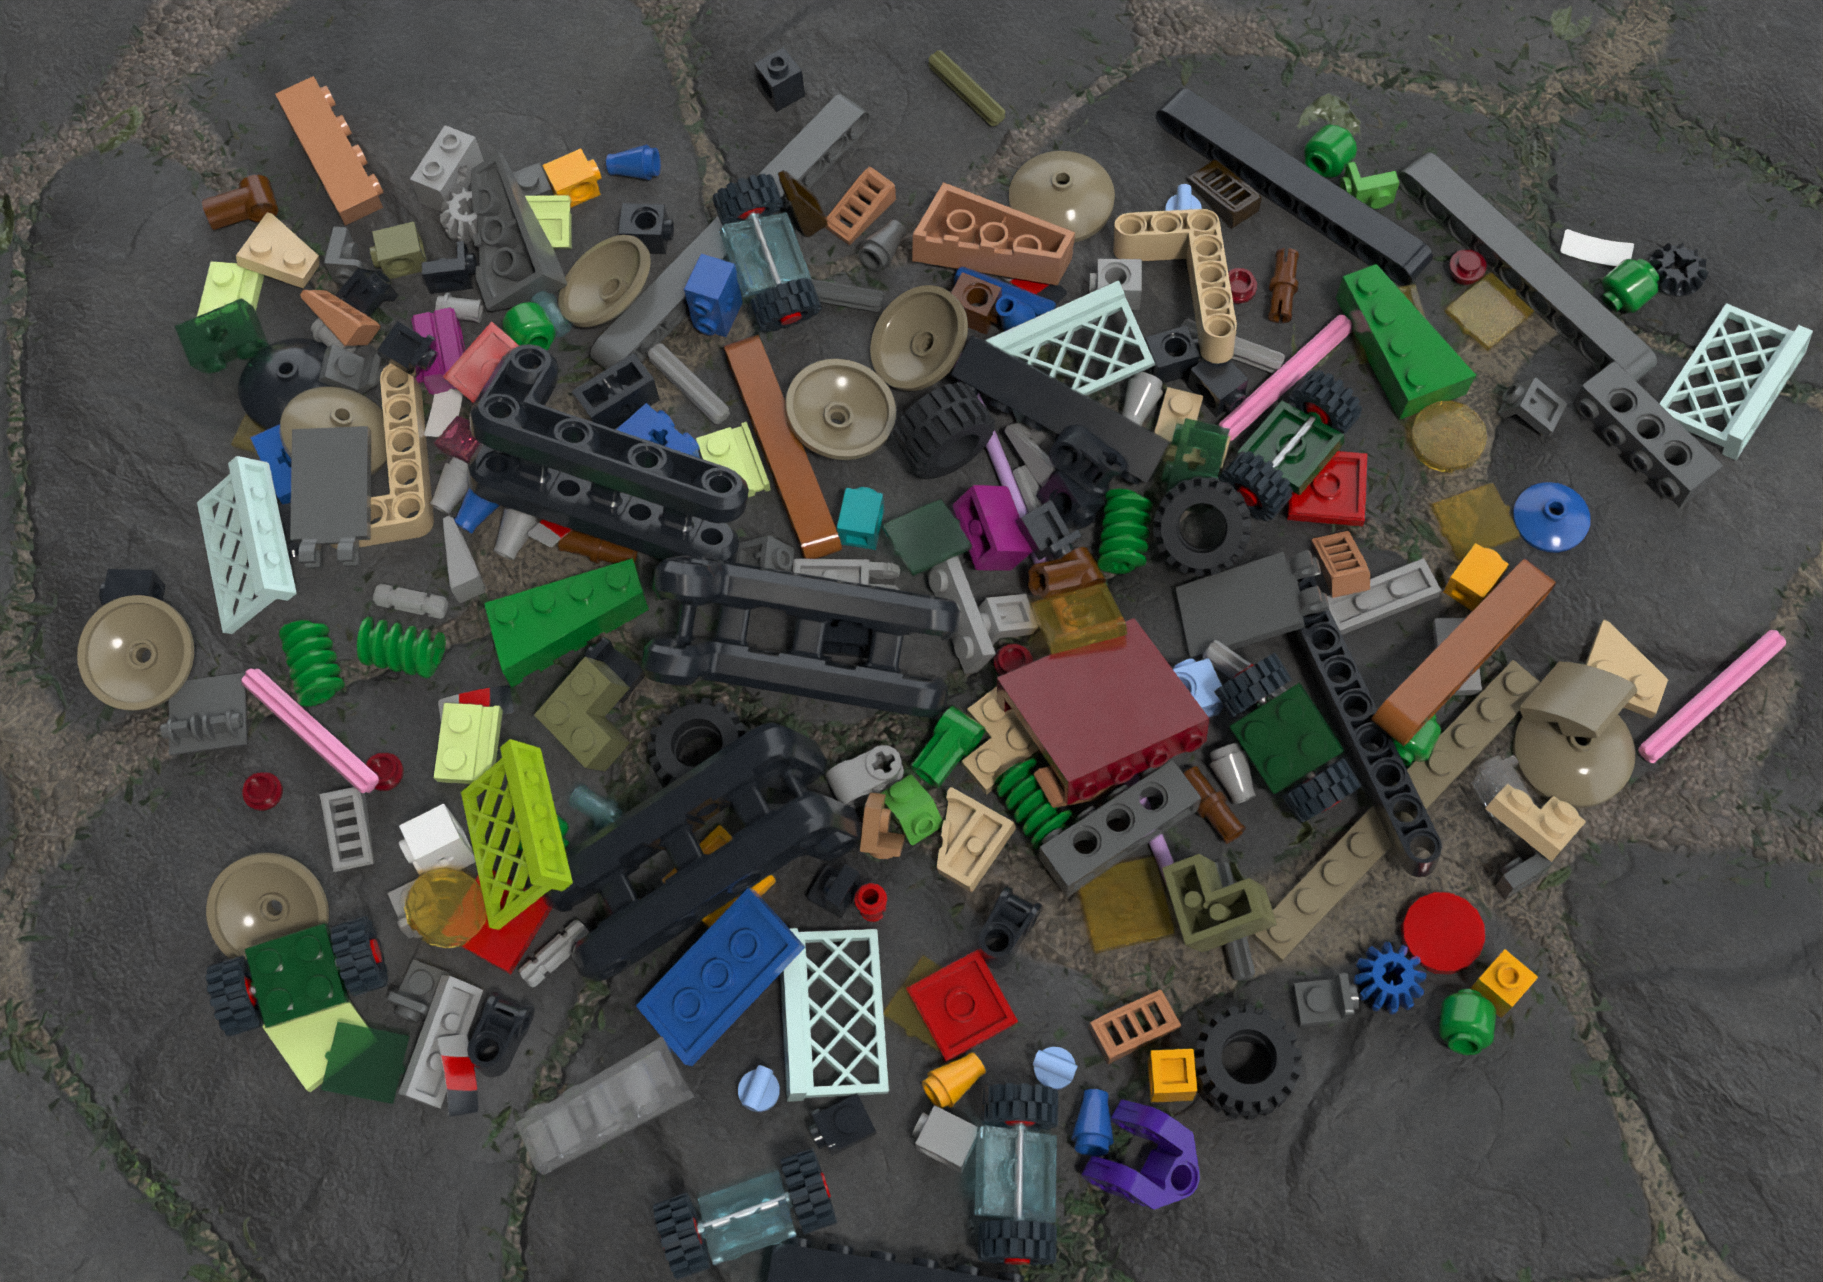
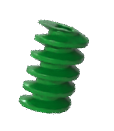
M1110 489L1106 493L1107 502L1105 503V516L1103 517L1102 524L1104 529L1101 533V541L1103 543L1099 549L1101 557L1098 559V566L1107 573L1126 574L1135 568L1146 565L1147 558L1142 553L1148 550V544L1143 540L1149 538L1150 530L1145 526L1151 523V516L1148 512L1152 510L1153 503L1132 490Z
M366 617L363 619L358 632L357 655L363 665L371 666L374 664L380 669L389 667L394 672L403 670L408 675L418 673L421 678H430L441 663L446 640L443 632H438L434 641H431V631L429 629H424L420 637L417 638L415 626H409L403 635L401 623H394L390 632H388V622L383 619L377 623L374 629L373 618Z
M306 620L284 625L279 630L278 635L282 640V650L286 654V663L290 667L289 675L293 680V689L297 694V702L301 706L311 707L330 700L336 692L344 688L345 683L342 678L337 677L341 672L340 667L337 664H333L337 659V655L334 651H330L333 647V641L326 637L329 634V627L325 624H315Z
M1032 758L1007 769L996 778L994 784L999 785L997 788L998 795L1002 798H1007L1005 802L1006 807L1011 811L1016 810L1014 814L1015 821L1020 824L1025 823L1023 833L1028 837L1034 836L1031 841L1033 848L1039 850L1043 845L1042 840L1049 833L1058 828L1065 831L1071 827L1066 826L1065 822L1072 813L1070 810L1057 813L1056 809L1058 807L1053 808L1034 774L1030 772L1037 764L1036 759Z

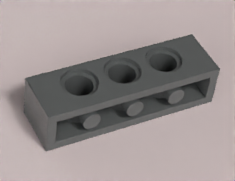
M1616 361L1583 384L1573 402L1579 414L1584 419L1591 421L1603 433L1609 444L1618 447L1630 459L1632 466L1638 472L1644 473L1657 486L1661 495L1668 500H1672L1679 508L1711 484L1724 466ZM1612 407L1620 409L1623 413L1615 411ZM1639 433L1645 434L1649 439L1643 438ZM1666 459L1673 461L1677 466L1671 465Z
M1173 760L1164 766L1148 768L1140 776L1141 781L1130 788L1128 785L1119 787L1109 795V802L1097 810L1094 806L1087 808L1075 818L1076 824L1065 831L1058 828L1042 840L1043 845L1040 847L1039 859L1066 897L1198 810L1201 797ZM1145 797H1152L1157 799L1161 806L1156 810H1148L1141 805L1140 800ZM1115 818L1121 819L1126 822L1128 828L1122 832H1115L1107 826V822ZM1087 840L1095 846V850L1089 854H1081L1075 850L1073 845L1078 841Z

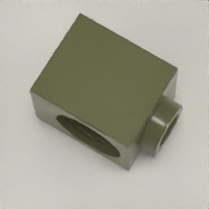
M415 222L372 231L375 246L369 247L375 268L381 267L384 274L390 279L422 272V262H427L423 240Z

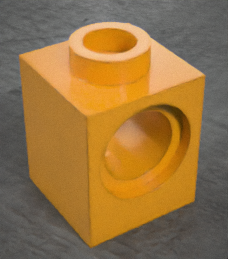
M582 149L542 165L553 194L569 195L571 197L570 208L601 195L597 183L598 180L602 179L600 171L594 159L587 161Z
M1475 543L1450 577L1443 593L1473 611L1493 591L1509 564L1502 560V557L1496 551L1490 548H1483Z
M1504 949L1470 989L1480 992L1482 996L1490 1000L1496 1008V1014L1502 1018L1536 981L1538 976Z
M1194 1049L1152 1050L1147 1060L1151 1102L1193 1101L1197 1093Z

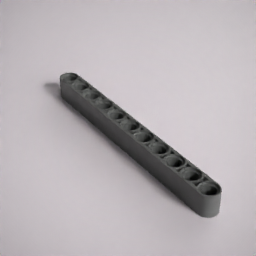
M836 95L759 173L771 174L783 202V207H780L778 212H774L773 216L769 218L764 217L763 221L759 222L764 235L791 208L780 184L778 173L782 170L787 171L809 190L866 130L871 116L868 111L844 95ZM717 216L596 340L590 352L591 359L606 370L633 353L642 363L648 356V351L657 343H661L690 313L684 288L701 253L736 265L758 243L753 225L747 227L743 225L741 228L735 229L733 227L727 229L722 227Z

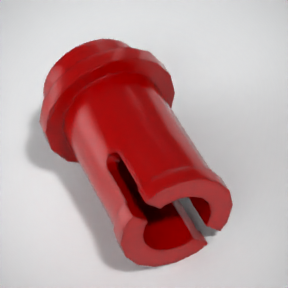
M864 884L856 892L855 904L863 919L869 922H877L884 916L882 911L886 912L887 895L878 884Z

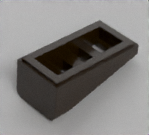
M1216 159L1190 175L1187 179V182L1231 229L1257 213L1260 209L1262 197ZM1212 173L1216 175L1215 178L1207 183L1203 181L1204 178ZM1220 182L1224 184L1217 190L1212 188ZM1229 190L1232 192V193H1231L1230 195H1228L1227 197H1223V196H1222L1224 193H1226V192L1229 191ZM1236 199L1240 201L1235 205L1231 203Z
M782 170L779 172L780 184L802 234L805 237H810L826 227L828 220L817 197L787 171Z

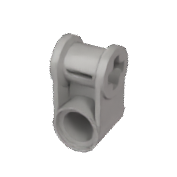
M881 745L854 759L839 763L832 767L825 774V777L837 801L856 809L866 804L870 792L880 794L901 781L904 770L900 754L896 749L891 746ZM885 762L888 767H891V771L884 773L882 769H879V764Z

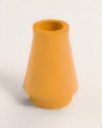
M971 1052L959 1060L929 1071L927 1073L928 1078L922 1081V1087L933 1105L941 1109L946 1106L951 1108L976 1080L986 1073V1070L981 1060Z

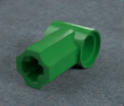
M951 706L937 723L932 739L911 765L912 771L930 786L940 788L963 756L967 757L974 751L981 741L986 728L956 707Z

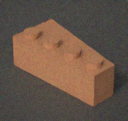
M313 76L276 93L275 95L291 128L295 132L319 179L323 182L322 184L344 225L346 226L383 208L379 195L384 192L374 174L367 176L363 166L368 164L359 145L357 144L352 147L347 139V136L352 133L343 115L338 117L334 115L331 107L335 106L336 103L327 86L320 88Z
M943 182L913 233L912 261L957 269L963 266L981 273L1058 285L1072 260L1075 232Z

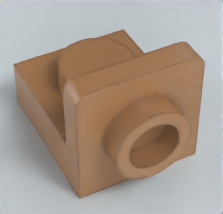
M870 792L864 808L860 852L870 853L871 856L879 859H889L893 856L899 857L904 845L905 835L888 832L891 810L884 809L886 795Z

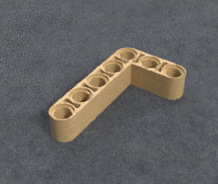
M1208 209L1135 212L1120 215L1115 220L1113 252L1118 259H1142V261L1186 259L1201 355L1211 363H1224L1230 360L1234 354L1237 322L1218 215Z
M392 363L383 369L380 376L390 494L371 497V521L378 517L382 518L377 523L371 524V540H359V547L419 538L430 532L434 523L433 506L429 504L432 500L427 441L424 435L425 420L422 390L415 377ZM406 383L403 386L396 388L398 385ZM409 414L406 418L399 420L403 415ZM412 446L408 451L401 452L404 448ZM416 478L411 484L404 485L409 479ZM419 511L416 516L407 518L410 513ZM330 544L333 548L337 549L338 544Z

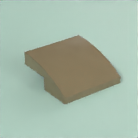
M1559 661L1520 705L1519 709L1524 720L1558 723L1563 736L1598 738L1638 690L1634 683L1611 672L1588 665Z

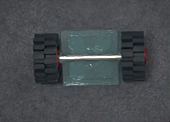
M765 173L759 174L757 177L756 175H750L748 179L740 178L736 183L731 182L727 184V188H720L717 190L718 193H714L712 198L722 225L719 232L730 262L735 264L736 278L743 297L756 295L750 303L760 330L770 332L771 330L778 331L781 328L786 329L790 325H797L802 323V320L812 318V315L819 313L822 306L787 212L773 215L774 212L780 210V207H783V202L771 174L765 175Z
M1006 1083V1085L993 1084V1086H985L982 1089L981 1124L984 1126L977 1127L975 1215L1008 1220H992L979 1223L978 1260L993 1264L1002 1263L1004 1265L1054 1264L1056 1262L1057 1226L1051 1225V1223L1056 1222L1057 1136L1029 1132L1028 1130H1049L1058 1126V1090L1052 1089L1049 1086L1042 1087V1085L1037 1084L1031 1086L1026 1083H1021V1085Z
M811 1148L780 1159L789 1191L788 1189L785 1190L779 1170L698 1198L702 1220L697 1219L696 1211L688 1193L653 1204L657 1230L660 1234L666 1259L669 1261V1266L675 1279L679 1280L709 1269L711 1266L708 1251L713 1265L797 1236L790 1211L793 1204L804 1235L837 1223L824 1173L821 1172L814 1149ZM704 1238H706L708 1250H707V1247H706V1245H705V1242H704L705 1239H704Z

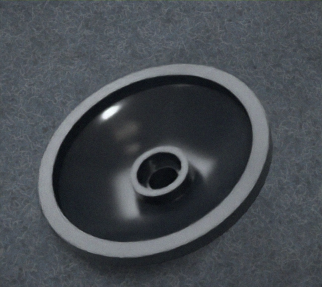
M290 338L272 343L257 352L244 367L238 385L239 399L247 416L259 427L265 430L271 429L280 424L285 407L298 394L309 389L329 386L318 381L325 349L328 347L324 343L313 339ZM292 371L290 374L284 375V373Z

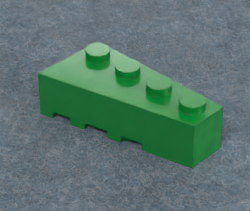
M1377 264L1343 276L1335 298L1344 315L1351 320L1352 330L1399 420L1467 394L1476 374Z
M633 558L484 603L500 666L511 688L523 682L522 678L539 669L541 672L553 665L555 659L569 651L574 650L576 652L587 646V641L603 632L607 634L649 610Z

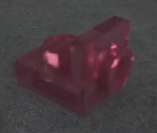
M459 416L453 419L434 442L443 453L458 458L469 464L472 455L480 444L471 434L470 420Z

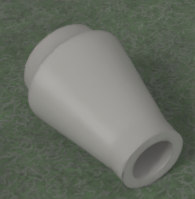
M1139 372L1129 379L1122 415L1142 426L1144 420L1163 394L1161 390L1162 381L1145 372Z
M455 457L452 458L449 464H444L435 494L429 503L431 506L447 515L451 513L452 509L466 495L469 488V464Z
M505 508L493 552L514 561L517 553L530 537L528 532L538 524L536 522L537 518Z
M1239 743L1227 745L1209 754L1212 763L1209 765L1230 795L1234 805L1256 797L1252 785L1247 752L1245 750L1242 751Z

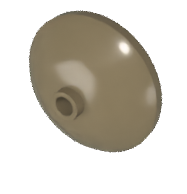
M1051 151L1033 157L1019 168L1009 188L1010 208L1075 232L1074 243L1085 240L1101 230L1109 220L1114 207L1115 192L1109 174L1092 158L1072 151ZM1058 182H1066L1067 184L1061 185Z
M618 235L608 238L589 249L570 269L565 277L567 286L559 292L558 304L564 318L575 326L591 327L607 323L627 310L642 292L649 276L651 258L647 247L634 236Z
M925 285L902 293L887 306L876 323L870 346L873 367L887 384L902 391H917L937 383L950 372L963 352L968 333L966 312L958 298L944 288Z
M826 359L807 366L792 380L785 399V414L792 432L807 448L828 458L852 460L872 454L888 440L896 420V405L892 392L885 381L870 368L850 360ZM838 419L842 422V424H836L831 420Z
M324 386L309 389L298 394L285 407L280 421L279 432L282 445L291 459L292 429L368 426L371 430V475L379 471L387 462L383 410L366 396L346 388Z
M132 595L115 599L95 612L82 631L77 651L79 671L91 693L109 706L128 711L151 709L172 698L186 682L194 660L193 637L182 615L169 604L143 595ZM149 649L151 657L144 663L142 654L145 650Z
M1619 715L1613 719L1598 738L1583 737L1587 742L1586 746L1579 745L1575 741L1576 736H1563L1559 724L1556 722L1524 720L1522 717L1517 725L1513 739L1515 763L1525 782L1543 798L1549 801L1555 796L1558 800L1567 802L1574 808L1593 807L1613 798L1628 782L1635 764V746L1627 725Z
M257 853L235 861L220 873L214 881L207 898L206 916L210 933L219 949L229 959L242 955L247 959L245 948L323 923L328 924L329 908L320 882L304 865L284 855ZM272 900H277L281 903L282 911H276L272 907Z

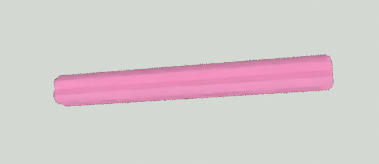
M1343 314L1338 315L1226 416L1218 425V433L1230 436V441L1234 440L1352 332L1353 325L1351 320Z
M1769 630L1644 741L1638 748L1640 756L1648 763H1655L1786 645L1785 638L1778 631Z
M252 668L245 672V676L241 679L242 685L360 793H370L375 789L379 782L378 776L260 669L254 670Z

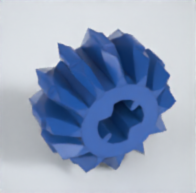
M1385 942L1382 945L1381 952L1372 946L1366 951L1367 959L1360 958L1356 963V967L1362 973L1354 977V984L1366 986L1359 994L1361 1000H1367L1371 996L1376 999L1372 1004L1374 1011H1378L1383 1003H1386L1389 1014H1396L1399 1004L1404 1009L1409 1010L1414 1006L1413 998H1421L1424 994V989L1418 983L1426 979V973L1414 970L1421 962L1420 957H1412L1410 960L1404 957L1408 950L1406 946L1402 945L1397 953L1393 952L1390 942ZM1385 973L1387 976L1393 973L1397 977L1394 985L1393 981L1387 984L1382 977Z

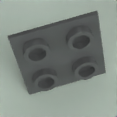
M245 672L186 680L182 688L169 699V719L167 723L161 724L160 730L163 739L169 738L170 756L247 745L246 688L241 682Z

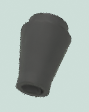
M890 220L884 227L862 241L859 251L861 262L874 271L888 267L902 238L906 235L905 227L897 220Z

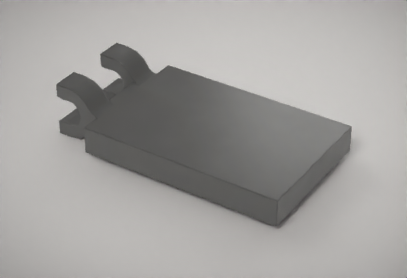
M368 426L292 429L290 539L294 543H301L299 546L298 562L305 564L306 569L322 568L321 544H338L337 561L343 562L344 567H360L359 540H371V430Z
M1306 550L1294 555L1289 560V556L1283 551L1176 587L1190 658L1195 659V661L1203 660L1204 651L1214 640H1218L1229 649L1234 650L1304 628L1303 616L1329 610L1327 595L1320 593L1318 586L1308 588L1300 593L1297 581L1301 578L1321 574L1318 559L1316 557L1312 558L1311 552Z

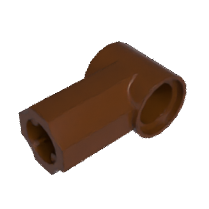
M263 175L248 176L239 183V188L203 199L201 202L204 213L213 230L246 219L260 222L267 212L274 216L278 213L270 180Z
M1087 547L1076 548L1061 559L1034 564L1028 571V586L1034 596L1039 595L1043 599L1074 592L1078 598L1085 597L1099 590L1106 582V578Z

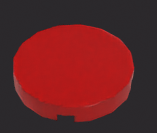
M1433 892L1420 897L1407 910L1401 924V939L1403 946L1408 948V956L1410 958L1420 957L1421 962L1419 964L1427 968V971L1434 974L1452 975L1467 969L1481 954L1485 943V925L1478 910L1466 899L1452 893Z

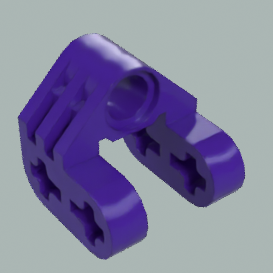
M1120 1100L1111 1117V1121L1135 1136L1154 1141L1158 1144L1157 1149L1151 1151L1140 1173L1125 1165L1091 1156L1081 1176L1092 1185L1107 1193L1122 1197L1140 1206H1147L1153 1210L1192 1195L1200 1181L1193 1132L1156 1108Z

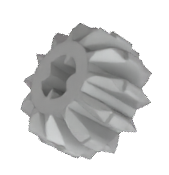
M463 186L462 193L457 195L450 192V201L441 202L443 213L440 214V222L452 241H465L467 245L470 241L474 243V234H478L477 213L473 211L472 191H468Z

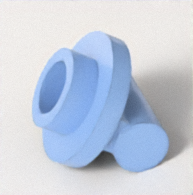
M1181 184L1177 187V194L1168 200L1165 211L1201 209L1199 200L1191 195V186Z
M1049 1047L1043 1051L1038 1050L1033 1062L1034 1073L1039 1083L1044 1087H1052V1089H1062L1072 1082L1078 1067L1072 1055L1060 1047Z
M758 1065L757 1069L746 1073L739 1082V1099L742 1105L751 1111L763 1112L769 1110L776 1104L779 1098L780 1086L773 1075V1071L769 1068Z

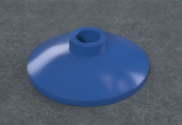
M1545 482L1535 484L1523 491L1514 505L1513 522L1518 534L1529 545L1541 551L1557 553L1570 550L1582 542L1590 527V512L1583 498L1573 489L1559 483ZM1549 508L1558 510L1561 515L1552 514Z

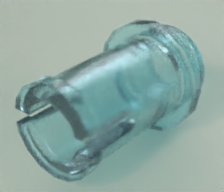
M541 291L534 295L530 302L537 303L544 308L555 328V337L564 336L570 331L573 324L568 322L561 314L554 294Z
M586 785L577 787L569 800V805L572 808H576L593 819L595 826L599 829L608 826L620 818L622 810L618 808V803L615 800L607 801L590 790Z

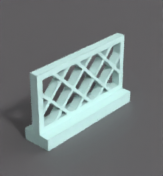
M1119 280L986 340L1032 366L1034 364L1050 370V376L1054 378L1058 373L1075 379L1072 388L1085 395L1092 394L1155 366V362L1127 302ZM1123 310L1127 323L1122 335L1104 329L1108 316ZM1099 321L1098 326L1092 324ZM1085 328L1095 332L1088 350L1069 344L1074 331ZM1130 329L1132 330L1135 339L1127 337L1130 332ZM1101 334L1119 341L1112 359L1094 352ZM1066 335L1064 341L1058 340L1059 338ZM1051 343L1061 347L1054 365L1036 359L1041 346ZM1125 343L1140 348L1144 357L1143 360L1132 365L1118 361ZM1066 350L1085 356L1078 374L1060 368ZM1032 351L1030 356L1024 355L1025 353ZM1091 358L1109 364L1105 377L1093 380L1084 376ZM1115 367L1121 369L1113 373ZM1081 382L1087 384L1079 388ZM1012 409L1017 422L1023 423L1024 415Z
M1726 303L1660 402V405L1687 431L1723 446L1722 454L1737 460L1805 355L1813 331L1798 325L1795 331H1791ZM1728 318L1743 324L1745 331L1727 335L1724 323ZM1770 335L1781 340V343L1777 347L1762 350L1758 337ZM1750 340L1754 352L1736 356L1731 343ZM1723 345L1728 358L1710 361L1706 350ZM1758 360L1762 372L1745 376L1740 364ZM1732 366L1737 378L1718 382L1714 370ZM1706 372L1710 384L1692 388L1688 379L1689 376ZM1741 387L1745 396L1744 400L1727 404L1722 391ZM1714 393L1719 406L1700 409L1696 397ZM1688 399L1693 411L1680 414L1669 409V406L1672 402ZM1716 415H1724L1727 426L1723 432L1707 426L1704 419Z
M236 456L228 463L230 474L197 502L222 632L233 634L274 600L288 601L297 594L269 463ZM217 502H219L216 516L214 519L212 507ZM230 508H233L229 526L226 527L225 525ZM223 533H225L226 536L221 550L220 541ZM237 540H239L240 544L234 560L232 559V555L234 552ZM229 565L233 567L227 584L226 575ZM243 573H246L247 576L241 593L238 590ZM254 592H255V595L258 596V597L255 598V599H252V598H253V595H254ZM237 598L239 599V603L236 609V613L234 615L233 607L235 600Z
M798 928L790 929L804 946L805 943L821 942L833 953L818 968L806 957L805 946L803 951L780 974L787 1102L804 1101L805 1098L853 1096L857 1093L858 1095L888 1094L889 1085L877 929L798 932ZM868 940L869 957L861 966L857 965L843 952L844 948L851 941ZM843 941L839 947L833 943ZM836 957L854 971L842 987L838 986L823 972ZM869 964L871 976L864 971ZM807 968L814 973L808 981ZM858 976L872 987V997L863 1007L845 992ZM817 978H820L835 992L822 1009L808 997V988ZM839 997L857 1011L856 1015L844 1028L826 1013ZM872 1003L874 1017L867 1011ZM809 1008L816 1013L811 1021ZM861 1016L875 1028V1037L866 1047L847 1032ZM820 1018L838 1033L825 1049L820 1047L811 1038L810 1029ZM842 1037L860 1052L847 1069L828 1054ZM875 1044L876 1057L871 1052H869ZM812 1049H813L817 1054H819V1056L813 1061V1063H812ZM863 1057L877 1068L878 1084H862L850 1073ZM822 1059L841 1074L832 1086L814 1087L813 1069ZM846 1079L852 1085H840V1083Z

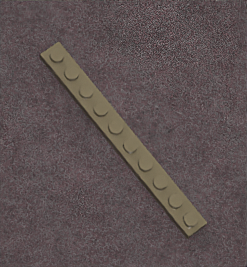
M1514 660L1440 735L1430 758L1424 762L1415 761L1408 768L1407 771L1426 810L1519 714L1520 705L1541 683ZM1374 806L1360 818L1272 910L1277 925L1250 935L1279 963H1282L1392 847ZM1406 812L1394 814L1396 819L1406 823L1414 820Z

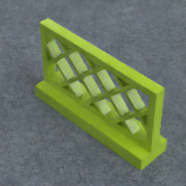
M509 739L500 747L502 758L461 792L489 928L498 930L549 890L563 891L573 883L541 748ZM506 773L508 784L504 791L500 788ZM487 789L481 810L479 811L476 797ZM498 794L503 795L497 817L491 816ZM512 808H514L515 812L513 824L508 822ZM491 821L494 822L488 844H486L485 834ZM509 828L511 831L504 851L499 850L505 829ZM520 840L523 847L521 858L515 856ZM499 855L502 858L494 878L492 868L496 856ZM514 861L519 863L511 886L507 884V880ZM529 874L530 882L533 886L523 891ZM505 889L510 892L505 907L501 910L500 901Z

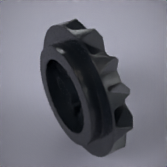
M1667 243L1663 248L1656 249L1648 262L1659 275V280L1657 281L1658 289L1674 296H1686L1695 293L1703 286L1709 273L1706 270L1707 259H1702L1698 256V249L1690 250L1685 248L1684 243L1678 246H1672L1670 243ZM1674 262H1677L1679 266H1686L1684 273L1681 274L1679 269L1672 270L1671 267Z

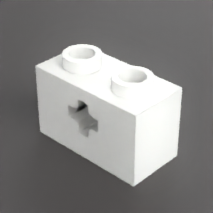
M445 804L399 825L405 838L399 841V845L407 861L413 863L419 875L425 872L434 883L475 863L473 849L463 828Z

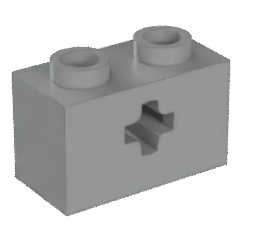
M446 125L443 127L410 178L421 204L442 212L441 202L450 201V192L458 195L462 193L463 186L468 188L471 183V169L484 161L474 136Z

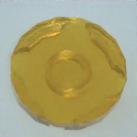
M1439 401L1426 406L1416 416L1410 432V441L1415 448L1414 453L1417 458L1429 468L1444 473L1454 472L1462 468L1465 470L1472 467L1484 451L1487 442L1486 425L1479 414L1467 405L1454 401Z
M447 867L431 869L419 876L406 894L404 911L407 923L413 931L416 930L418 934L423 936L422 940L430 945L442 948L462 946L477 935L486 921L487 914L481 887L475 879L463 871Z

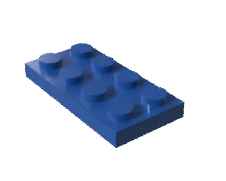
M747 888L645 995L636 1007L685 1065L693 1066L803 951L805 946L755 890Z

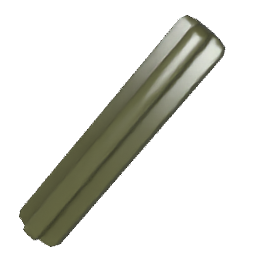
M937 50L934 54L930 55L928 59L929 67L983 119L994 127L1004 121L1005 109L941 50Z

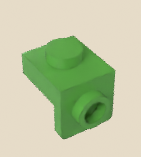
M1355 162L1347 163L1344 177L1340 178L1341 189L1374 209L1383 208L1393 203L1400 183L1396 171L1360 178Z
M912 774L880 793L886 795L885 808L891 810V816L901 826L907 841L911 845H915L943 826V820L933 798Z

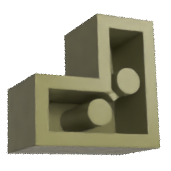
M584 657L534 716L585 768L605 772L630 744L605 717L630 687L605 662Z
M1201 854L1162 868L1185 946L1202 953L1277 925L1265 886L1251 878L1223 888L1215 862Z

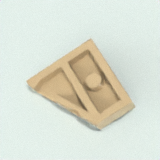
M268 212L236 255L237 266L303 289L319 267V255L273 214Z
M1603 620L1599 625L1585 665L1611 672L1634 683L1638 691L1624 708L1652 719L1657 713L1668 679L1610 622Z
M950 787L946 797L948 806L946 820L943 821L941 836L943 841L942 847L939 849L937 870L940 875L972 893L1016 827L1013 821Z

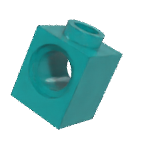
M867 487L845 489L837 524V533L841 545L876 550L885 511L882 493H877L875 490Z

